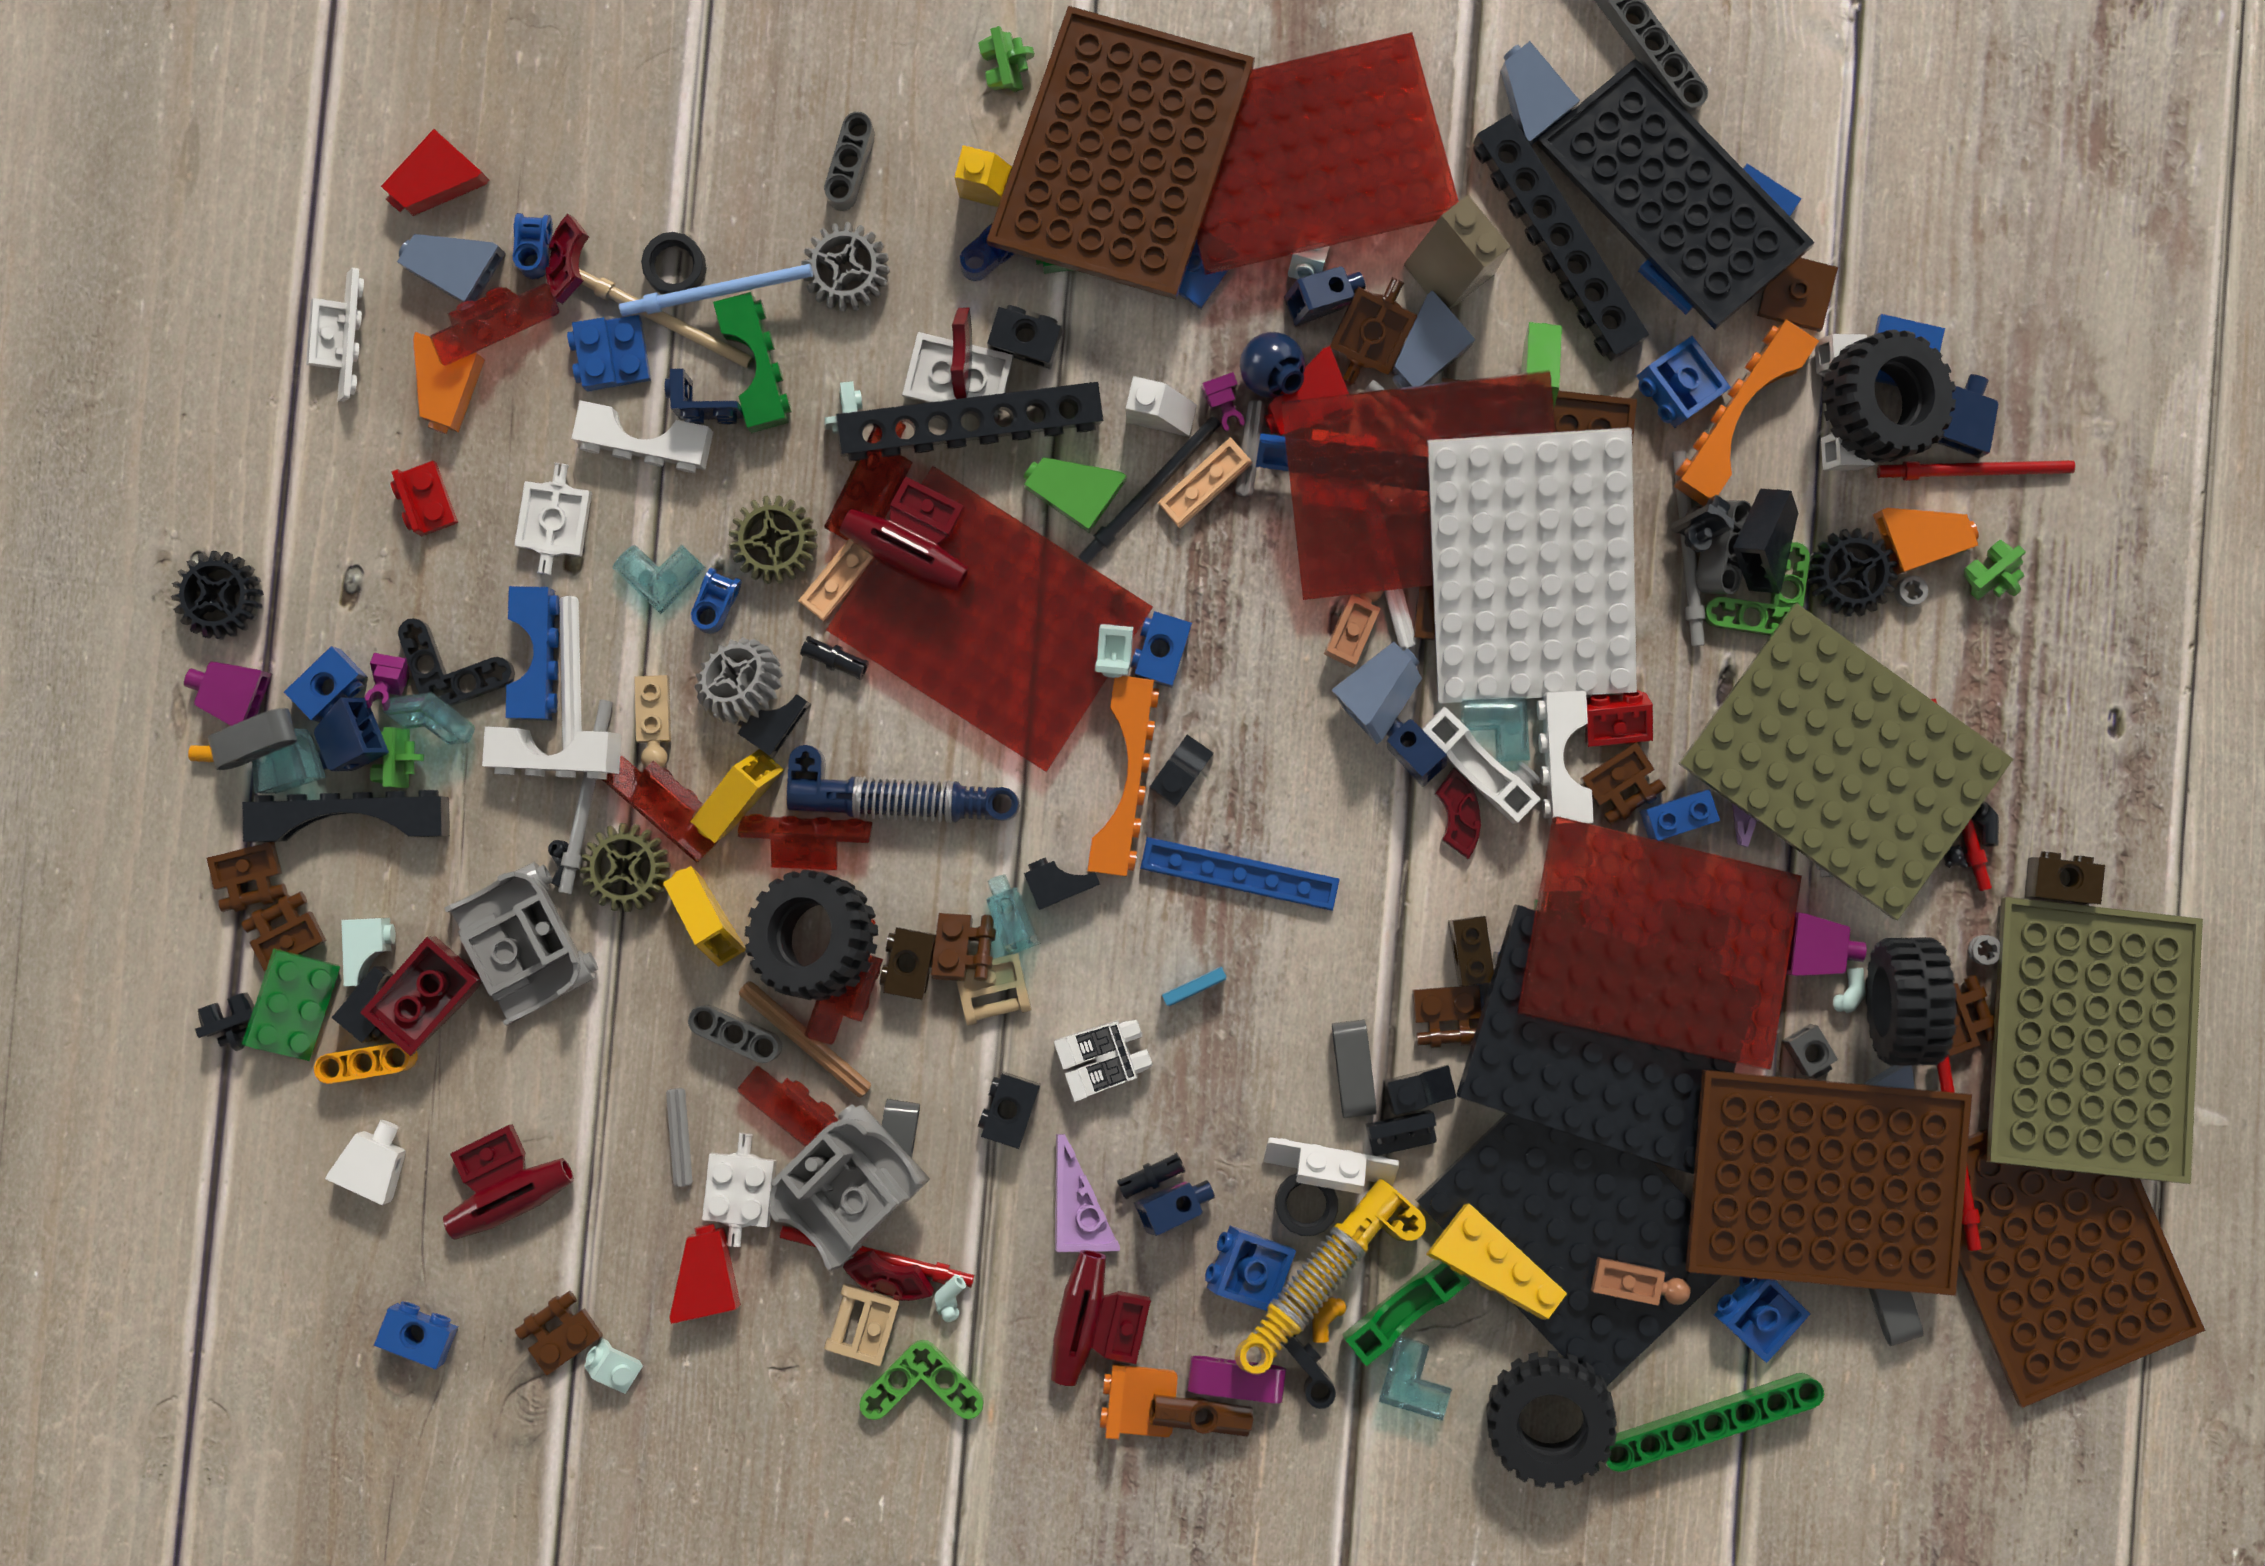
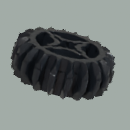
M1856 528L1851 535L1847 529H1843L1840 531L1839 537L1832 533L1827 536L1828 543L1821 541L1817 544L1820 552H1813L1810 558L1818 564H1812L1808 567V571L1816 573V576L1808 579V584L1813 585L1817 583L1819 588L1814 590L1812 595L1814 597L1821 594L1824 595V599L1820 603L1822 607L1832 602V613H1839L1843 607L1845 617L1852 616L1854 611L1860 617L1865 615L1866 609L1874 612L1878 610L1877 603L1885 604L1888 601L1884 593L1890 594L1895 590L1888 581L1897 580L1898 575L1890 572L1891 568L1897 566V562H1888L1887 557L1893 553V550H1881L1885 540L1881 538L1873 543V532H1867L1862 538L1861 529ZM1845 547L1859 549L1866 553L1869 558L1859 560L1852 552L1848 553ZM1835 554L1837 558L1835 560L1837 573L1830 579L1829 564ZM1862 565L1864 566L1863 569L1857 571L1858 573L1853 578L1848 577L1841 580L1843 576L1848 574L1847 572L1854 567L1856 569ZM1875 567L1876 579L1870 591L1868 588L1870 586L1868 573L1870 569ZM1840 585L1847 586L1852 590L1853 594L1857 593L1860 599L1846 597L1835 588Z
M211 551L209 557L203 553L198 554V563L193 560L186 561L190 570L188 572L179 570V576L183 577L182 582L176 581L172 583L173 587L180 589L179 593L172 595L171 598L181 603L173 609L177 614H184L180 620L181 623L184 625L191 624L190 631L195 634L202 632V637L210 639L214 635L219 640H223L226 633L231 637H236L238 633L237 627L244 631L249 629L245 620H257V616L252 613L253 608L261 609L263 606L261 603L256 602L255 599L264 595L263 590L254 588L261 582L259 577L252 576L255 571L254 567L250 565L244 566L245 559L241 557L234 559L233 554L225 552L221 556L218 551ZM217 570H228L233 574L228 579L223 578L218 582L208 576L209 573ZM199 585L201 593L196 600V590ZM215 589L221 590L218 593L221 602L215 600L217 598ZM240 590V599L238 605H236L234 598ZM217 609L228 615L226 618L218 621H208L203 617L207 612L212 613Z

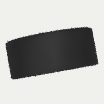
M677 232L662 233L653 238L643 251L641 260L643 274L653 289L662 295L696 288L704 281L707 270L705 256L696 242L685 234ZM672 246L684 248L689 252L693 260L692 273L686 280L676 284L667 283L660 279L655 269L657 256L661 251Z
M1297 1173L1288 1176L1280 1184L1275 1195V1209L1281 1223L1290 1232L1300 1236H1315L1326 1231L1334 1223L1338 1213V1197L1334 1189L1316 1186L1323 1192L1326 1199V1208L1323 1215L1312 1223H1301L1295 1220L1287 1208V1199L1290 1192L1295 1187L1303 1184L1296 1182Z

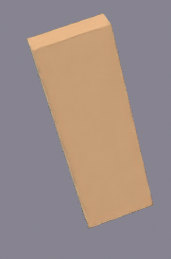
M1230 437L1165 495L1158 504L1179 528H1182L1251 466L1253 462Z
M848 539L798 601L825 623L877 558Z

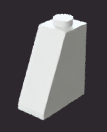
M1133 376L1126 405V423L1189 437L1197 404L1166 383Z

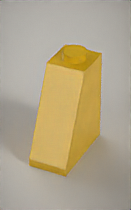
M963 145L954 176L959 198L998 207L1012 166L995 153Z
M758 749L730 769L690 822L697 827L703 837L716 843L730 833L783 773L784 769L765 752Z
M692 866L676 871L670 879L663 882L695 946L718 967L746 951L744 944L704 878Z

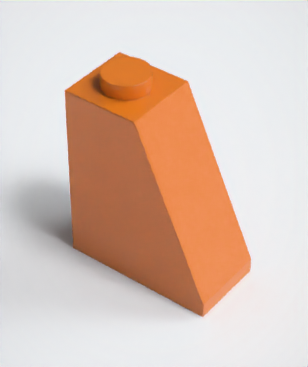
M415 332L413 342L419 416L429 422L428 428L447 434L449 429L459 433L485 359L476 352Z
M1885 508L1873 514L1880 536L1885 540V549L1893 550V553L1888 557L1890 562H1897V566L1893 568L1894 573L1897 575L1978 546L1977 539L1979 534L1977 527L1973 521L1969 520L1967 514Z

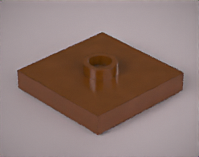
M1800 257L1763 289L1757 316L1779 322H1784L1787 319L1798 327L1817 332L1822 331L1838 267Z

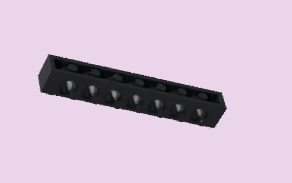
M1511 113L1477 133L1473 142L1475 145L1473 151L1477 159L1482 164L1486 162L1492 172L1490 178L1498 191L1503 190L1509 199L1507 204L1512 215L1516 219L1521 218L1526 226L1525 234L1527 239L1533 246L1537 245L1544 255L1542 257L1544 266L1549 273H1555L1561 282L1559 288L1562 295L1567 301H1573L1578 309L1576 315L1579 322L1585 329L1589 328L1596 338L1593 342L1598 352L1602 356L1606 355L1609 361H1612L1642 343L1649 336V333ZM1502 151L1511 153L1514 157V162H1502L1498 153ZM1517 179H1526L1531 184V189L1522 191L1516 186L1515 181ZM1533 207H1544L1548 211V217L1544 219L1538 218L1533 213ZM1553 233L1561 234L1566 244L1564 246L1554 245L1551 242L1550 235ZM1569 261L1579 262L1583 272L1580 274L1572 273L1568 269L1567 263ZM1593 288L1597 290L1600 300L1594 302L1587 299L1585 289ZM1612 316L1617 322V328H1606L1603 325L1602 317Z
M1098 382L836 414L835 417L841 457L848 456L850 462L869 459V453L881 452L882 457L901 455V449L914 448V453H925L934 451L933 445L947 444V449L966 447V441L979 440L980 445L999 443V437L1012 436V441L1031 439V433L1043 431L1045 437L1064 434L1063 429L1076 427L1077 433L1096 430V425L1104 421ZM1063 402L1071 403L1075 408L1074 418H1064L1059 412V405ZM1028 407H1039L1043 412V420L1039 423L1031 422L1026 414ZM998 410L1008 412L1011 416V424L1007 427L997 425L994 421V413ZM966 414L974 415L979 421L978 429L974 431L966 430L961 424V418ZM934 418L943 420L946 424V432L942 435L933 434L928 427L929 421ZM899 423H909L914 429V435L909 439L900 438L895 430ZM873 426L879 429L881 432L880 441L877 443L865 441L862 434L865 428Z

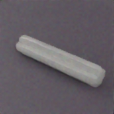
M1256 400L1249 401L1247 407L1242 450L1251 459L1253 464L1237 478L1235 493L1241 497H1252L1257 470L1256 459L1266 406L1264 402Z
M683 1088L669 1089L666 1092L673 1184L677 1187L691 1185L693 1182L686 1095Z

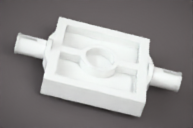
M563 463L554 464L552 482L540 484L525 481L514 546L532 549L541 554L537 571L540 574H552L554 556L565 554L582 557L592 492L574 489L565 484L569 465Z
M739 1133L738 1151L729 1155L709 1154L702 1220L721 1222L729 1226L727 1246L741 1247L743 1227L770 1226L771 1214L768 1207H770V1191L773 1187L771 1182L775 1178L777 1160L763 1159L750 1154L753 1136L750 1133Z

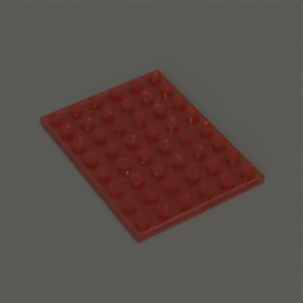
M1413 33L1401 34L1252 70L1196 239L1205 275L1437 221L1446 211L1459 202Z
M1544 370L1281 402L1303 600L1433 585L1428 440L1556 432L1551 372Z
M932 466L921 484L965 507L951 536L938 544L969 567L963 585L958 591L925 582L873 557L826 631L1047 773L1108 679V677L1102 674L1103 672L1095 671L1100 625L1133 627L1134 639L1145 618L1152 611L1153 606L935 466Z
M1553 817L1518 1014L1763 1070H1771L1802 875L1563 817Z

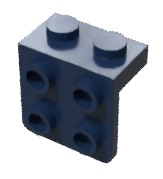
M683 368L670 369V378H665V397L670 398V408L680 420L702 425L704 420L717 419L718 424L730 425L736 424L737 419H744L742 408L738 401H693L692 379Z

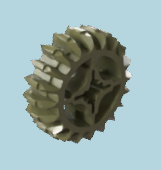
M763 496L764 506L762 507L759 506L756 500H752L750 503L754 510L749 513L746 508L742 507L740 512L746 518L743 521L734 518L732 521L736 526L740 527L739 531H729L730 537L738 539L737 542L729 544V549L733 551L740 550L739 553L734 555L733 560L736 563L746 560L740 570L743 573H747L753 568L751 578L755 581L760 578L762 573H764L763 581L765 584L771 583L773 575H775L777 583L783 584V573H787L791 580L796 579V574L793 571L795 567L803 573L807 570L801 563L803 558L809 562L814 560V557L806 552L807 549L815 550L818 548L817 543L808 541L809 538H814L818 535L815 529L806 530V528L814 523L813 519L806 517L801 520L806 510L801 506L793 512L796 503L792 499L787 501L784 507L782 496H776L774 505L771 504L768 496ZM774 515H783L795 522L798 531L780 530ZM764 517L763 530L759 534L751 536V539H748L754 524ZM772 529L778 537L782 536L775 543V551L769 543H764L766 540L771 539ZM795 541H799L792 557L782 563L784 549L788 545L795 544ZM749 549L767 550L772 560V566L756 562L751 556Z
M620 823L619 834H617L613 826H608V838L601 832L595 834V837L600 844L588 842L586 845L588 849L593 851V854L582 855V860L590 861V866L581 867L580 872L590 873L591 878L583 881V885H595V888L589 893L590 897H596L602 893L599 905L605 906L612 900V911H618L621 902L624 912L632 911V902H634L637 909H644L643 897L648 902L654 903L656 899L651 891L663 893L665 890L661 885L657 884L658 880L666 881L670 878L666 874H661V868H670L671 863L660 861L661 857L668 855V850L656 851L662 840L655 838L649 842L652 836V831L646 829L639 836L640 825L634 824L629 833L627 824ZM624 840H631L642 848L626 856L621 850H617L614 844ZM607 853V857L611 862V868L603 879L601 862L604 854ZM648 856L651 869L649 878L644 883L640 867ZM620 859H623V862L633 860L628 868L631 876H628L627 873L618 875L623 868ZM622 880H626L638 891L630 895H620L609 887Z

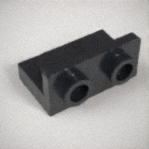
M1431 1110L1365 1124L1371 1151L1374 1156L1437 1142L1434 1126H1437L1434 1112Z

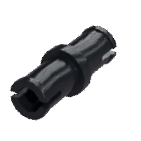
M807 636L800 652L802 656H807L825 664L826 668L831 671L837 669L859 680H862V674L865 675L869 665L868 660L843 651V647L839 645L830 646L811 636Z
M1176 1152L1174 1155L1152 1165L1150 1163L1144 1164L1142 1170L1118 1179L1117 1183L1121 1186L1120 1190L1124 1198L1129 1199V1197L1150 1187L1153 1189L1160 1187L1159 1183L1184 1173L1186 1170L1182 1166L1183 1162L1179 1154Z

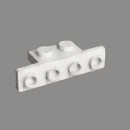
M351 268L347 272L344 302L313 298L310 306L306 365L339 369L337 401L340 402L347 401L350 398V394L354 395L357 385V377L352 375L353 362L358 360L359 343L354 342L355 330L360 329L362 316L361 311L357 310V298L362 297L364 289V279L359 278L358 268Z
M1270 1137L1264 1154L1265 1163L1297 1168V1183L1362 1194L1365 1181L1377 1182L1378 1179H1382L1388 1184L1393 1185L1399 1168L1398 1160L1389 1159L1384 1156L1361 1154L1350 1150H1339L1322 1147L1317 1144L1311 1145L1294 1142L1283 1138Z

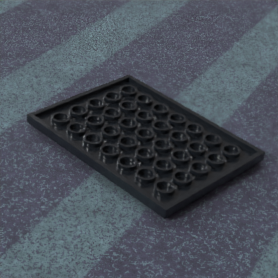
M1514 905L1456 1097L1694 1175L1703 1070L1735 1071L1759 987L1527 907Z
M1507 1113L1415 1199L1443 1230L1446 1229L1463 1205L1469 1203L1558 1284L1567 1294L1549 1319L1542 1320L1519 1306H1515L1564 1358L1569 1353L1577 1356L1579 1364L1582 1365L1584 1362H1587L1594 1367L1595 1375L1602 1376L1607 1386L1723 1276L1686 1271L1691 1202L1653 1161ZM1597 1257L1662 1270L1665 1272L1664 1282L1672 1278H1681L1690 1287V1297L1685 1303L1674 1305L1669 1303L1664 1295H1661L1658 1306L1595 1293L1591 1290Z

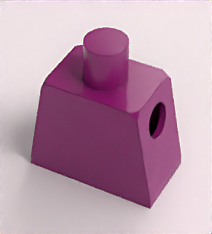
M210 661L205 673L190 668L185 675L184 686L198 691L194 701L195 706L232 726L257 715L272 673Z
M1791 912L1784 974L1802 976L1845 973L1847 960L1864 962L1867 951L1866 943L1849 941V926L1805 913Z

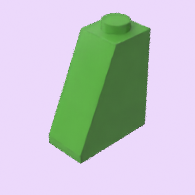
M1529 322L1523 347L1516 414L1517 426L1549 428L1560 386L1561 325Z
M1045 457L1041 459L1039 464L1034 461L1023 476L1027 480L1024 483L1026 490L1088 533L1091 532L1127 481V475L1120 471Z

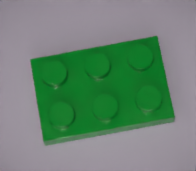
M273 948L242 1044L246 1047L310 1061L340 966Z

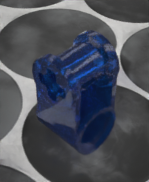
M992 224L984 229L961 252V272L968 280L980 281L984 279L995 268L1015 254L988 246L987 238ZM971 257H979L984 263L981 267L973 269L968 267L966 262Z

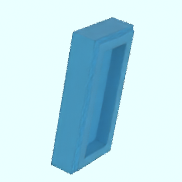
M1220 966L1163 993L1162 996L1166 1005L1171 1006L1226 980L1227 976Z

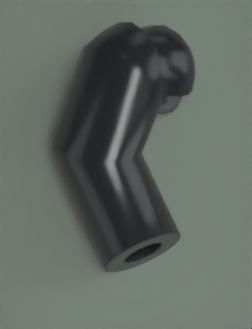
M1983 801L1973 815L1972 820L1982 829L1981 845L1995 847L1999 845V817L1995 810Z
M554 840L548 846V852L557 866L551 884L557 887L560 886L563 866H561L563 852L567 853L568 843L562 840Z

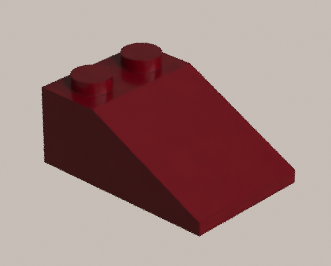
M436 936L426 937L360 1013L409 1056H412L464 1005L483 982L479 974Z

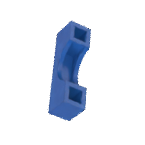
M509 586L508 619L522 626L529 634L533 644V659L528 671L520 679L506 685L507 719L552 721V713L557 712L558 698L557 694L553 693V680L558 679L559 672L558 662L554 661V648H558L559 630L554 628L555 615H559L560 606L559 596L555 595V590L549 587Z

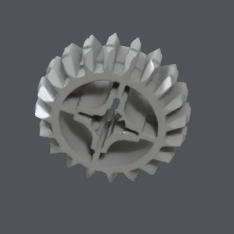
M848 222L844 226V231H840L838 224L834 223L832 225L834 233L828 235L826 229H821L820 232L823 237L821 241L816 237L810 239L816 248L804 249L805 255L811 259L801 261V265L811 264L813 277L804 278L803 280L811 282L807 289L809 293L817 292L815 297L817 302L821 303L828 297L826 305L829 309H833L836 303L839 302L841 312L846 311L847 303H851L853 310L857 311L859 310L857 301L863 299L866 306L871 304L868 297L870 293L874 297H880L881 293L875 286L885 287L887 285V280L879 275L890 273V268L883 265V263L889 260L887 253H880L884 248L882 241L873 243L876 236L872 231L864 236L865 229L862 225H859L855 232H852V225ZM846 244L844 250L840 253L833 254L828 252L835 246ZM859 247L866 250L871 256V271L865 270L864 266L857 263ZM845 262H850L852 269L849 272L846 269L847 273H842L839 268L840 264L843 263L845 265ZM821 263L834 271L832 288L821 280ZM851 281L864 282L853 290L842 291L845 290Z
M742 637L739 642L730 639L727 647L719 644V651L715 654L709 653L710 660L700 663L703 671L696 674L698 683L694 686L698 693V701L710 716L723 723L728 721L735 725L739 719L747 723L750 715L759 718V710L762 708L769 709L768 701L770 699H777L774 690L782 687L779 679L783 674L779 668L781 664L778 658L768 646L761 644L755 639L749 641Z

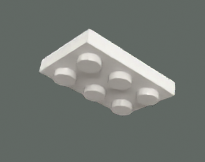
M921 332L917 333L902 394L903 397L925 403L956 399L953 393L950 372L953 358V340ZM972 345L971 381L967 398L1005 393L1014 358L1013 355ZM1001 410L994 413L995 420L999 419Z

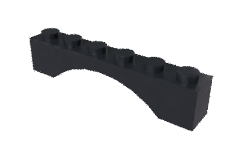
M419 790L418 797H406V791H386L385 798H373V792L352 793L353 799H340V793H321L320 800H307V794L287 795V801H275L274 795L254 796V802H242L243 842H287L298 831L316 821L350 813L379 818L395 826L408 837L450 836L449 797L439 796V790Z

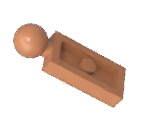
M1367 576L1359 582L1358 594L1360 598L1353 594L1348 597L1324 655L1351 668L1356 666L1381 609L1371 604L1379 600L1383 595L1384 586L1380 579L1374 576Z
M1597 1257L1591 1290L1595 1293L1658 1306L1661 1295H1664L1666 1300L1674 1305H1681L1690 1297V1287L1681 1278H1672L1664 1282L1665 1272L1662 1270Z

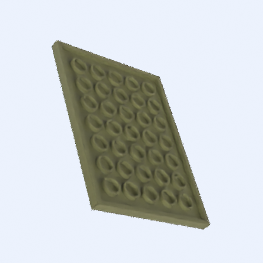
M1795 603L1678 764L1890 918L1899 920L2014 759L1802 606Z
M2011 897L2001 898L2000 954L1997 966L1986 1162L2191 1184L2202 918Z

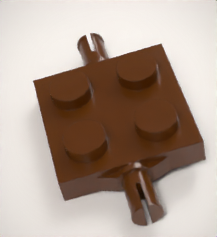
M1392 277L1384 295L1375 294L1359 286L1357 287L1354 298L1350 301L1329 345L1332 349L1343 353L1351 361L1343 377L1345 381L1348 382L1349 380L1350 383L1355 384L1362 367L1374 368L1382 373L1389 374L1418 316L1401 307L1395 301L1404 282L1399 280L1394 291H1392L1397 282V279Z

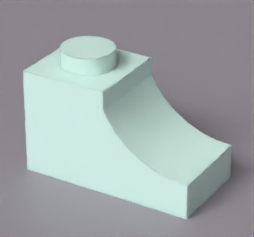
M390 918L341 920L344 986H358L368 974L369 968L376 957L384 951H391V944L395 943L396 933L394 925L390 924Z

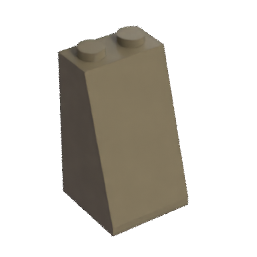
M1466 195L1438 219L1406 260L1404 266L1427 294L1433 290L1451 310L1495 275L1511 246L1472 198Z

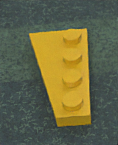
M1469 1203L1463 1205L1426 1253L1430 1258L1442 1261L1451 1266L1450 1269L1461 1275L1469 1276L1478 1281L1479 1285L1490 1291H1496L1505 1296L1506 1300L1542 1320L1549 1319L1567 1294Z

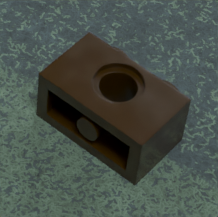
M2041 851L2040 857L2028 858L2024 897L2082 904H2101L2105 865L2094 864V857L2074 855L2073 861L2061 860V853ZM2063 869H2066L2070 874V882L2067 886H2064L2060 881V873Z
M1486 916L1448 920L1458 986L1490 983L1494 968Z
M896 927L895 934L889 933L886 944V952L891 953L889 965H883L879 985H885L883 993L919 1000L925 999L936 934ZM905 953L913 955L916 960V966L911 972H904L899 967V958Z

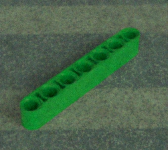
M1796 1373L1616 1433L1615 1445L1610 1446V1450L1621 1446L1624 1448V1454L1621 1459L1616 1461L1608 1459L1605 1464L1616 1472L1627 1471L1813 1409L1823 1401L1825 1395L1824 1388L1821 1383L1810 1375ZM1805 1383H1811V1394L1806 1398H1800V1387ZM1773 1394H1780V1404L1775 1408H1768V1398ZM1742 1404H1748L1749 1414L1743 1419H1737L1736 1409ZM1710 1415H1717V1425L1712 1429H1705V1419ZM1679 1425H1685L1687 1428L1686 1435L1680 1440L1673 1439V1430ZM1647 1436H1654L1655 1445L1649 1450H1642L1641 1441Z

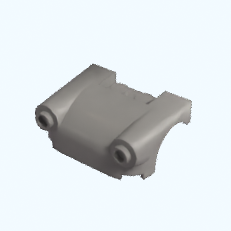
M536 862L516 871L502 874L497 877V881L486 888L444 908L446 912L452 913L460 928L458 931L459 938L489 996H492L494 1001H498L506 1017L503 1020L504 1025L521 1019L595 979L594 971L598 970V965L590 952L584 954L583 951L577 950L547 892L550 890L549 884L552 882L551 874L545 865L539 866Z
M852 1104L845 1108L838 1116L840 1121L833 1122L823 1129L771 1182L773 1187L770 1191V1207H768L772 1218L775 1222L791 1224L804 1233L820 1252L824 1265L829 1271L840 1268L862 1247L861 1243L900 1204L908 1202L930 1180L863 1105L855 1107Z

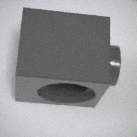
M1809 1024L1782 1040L1802 1075L1809 1077L1813 1075L1815 1078L1821 1077L1831 1071V1064L1838 1060L1818 1025ZM1814 1044L1818 1049V1056L1814 1061L1809 1062L1805 1057V1050L1809 1045Z

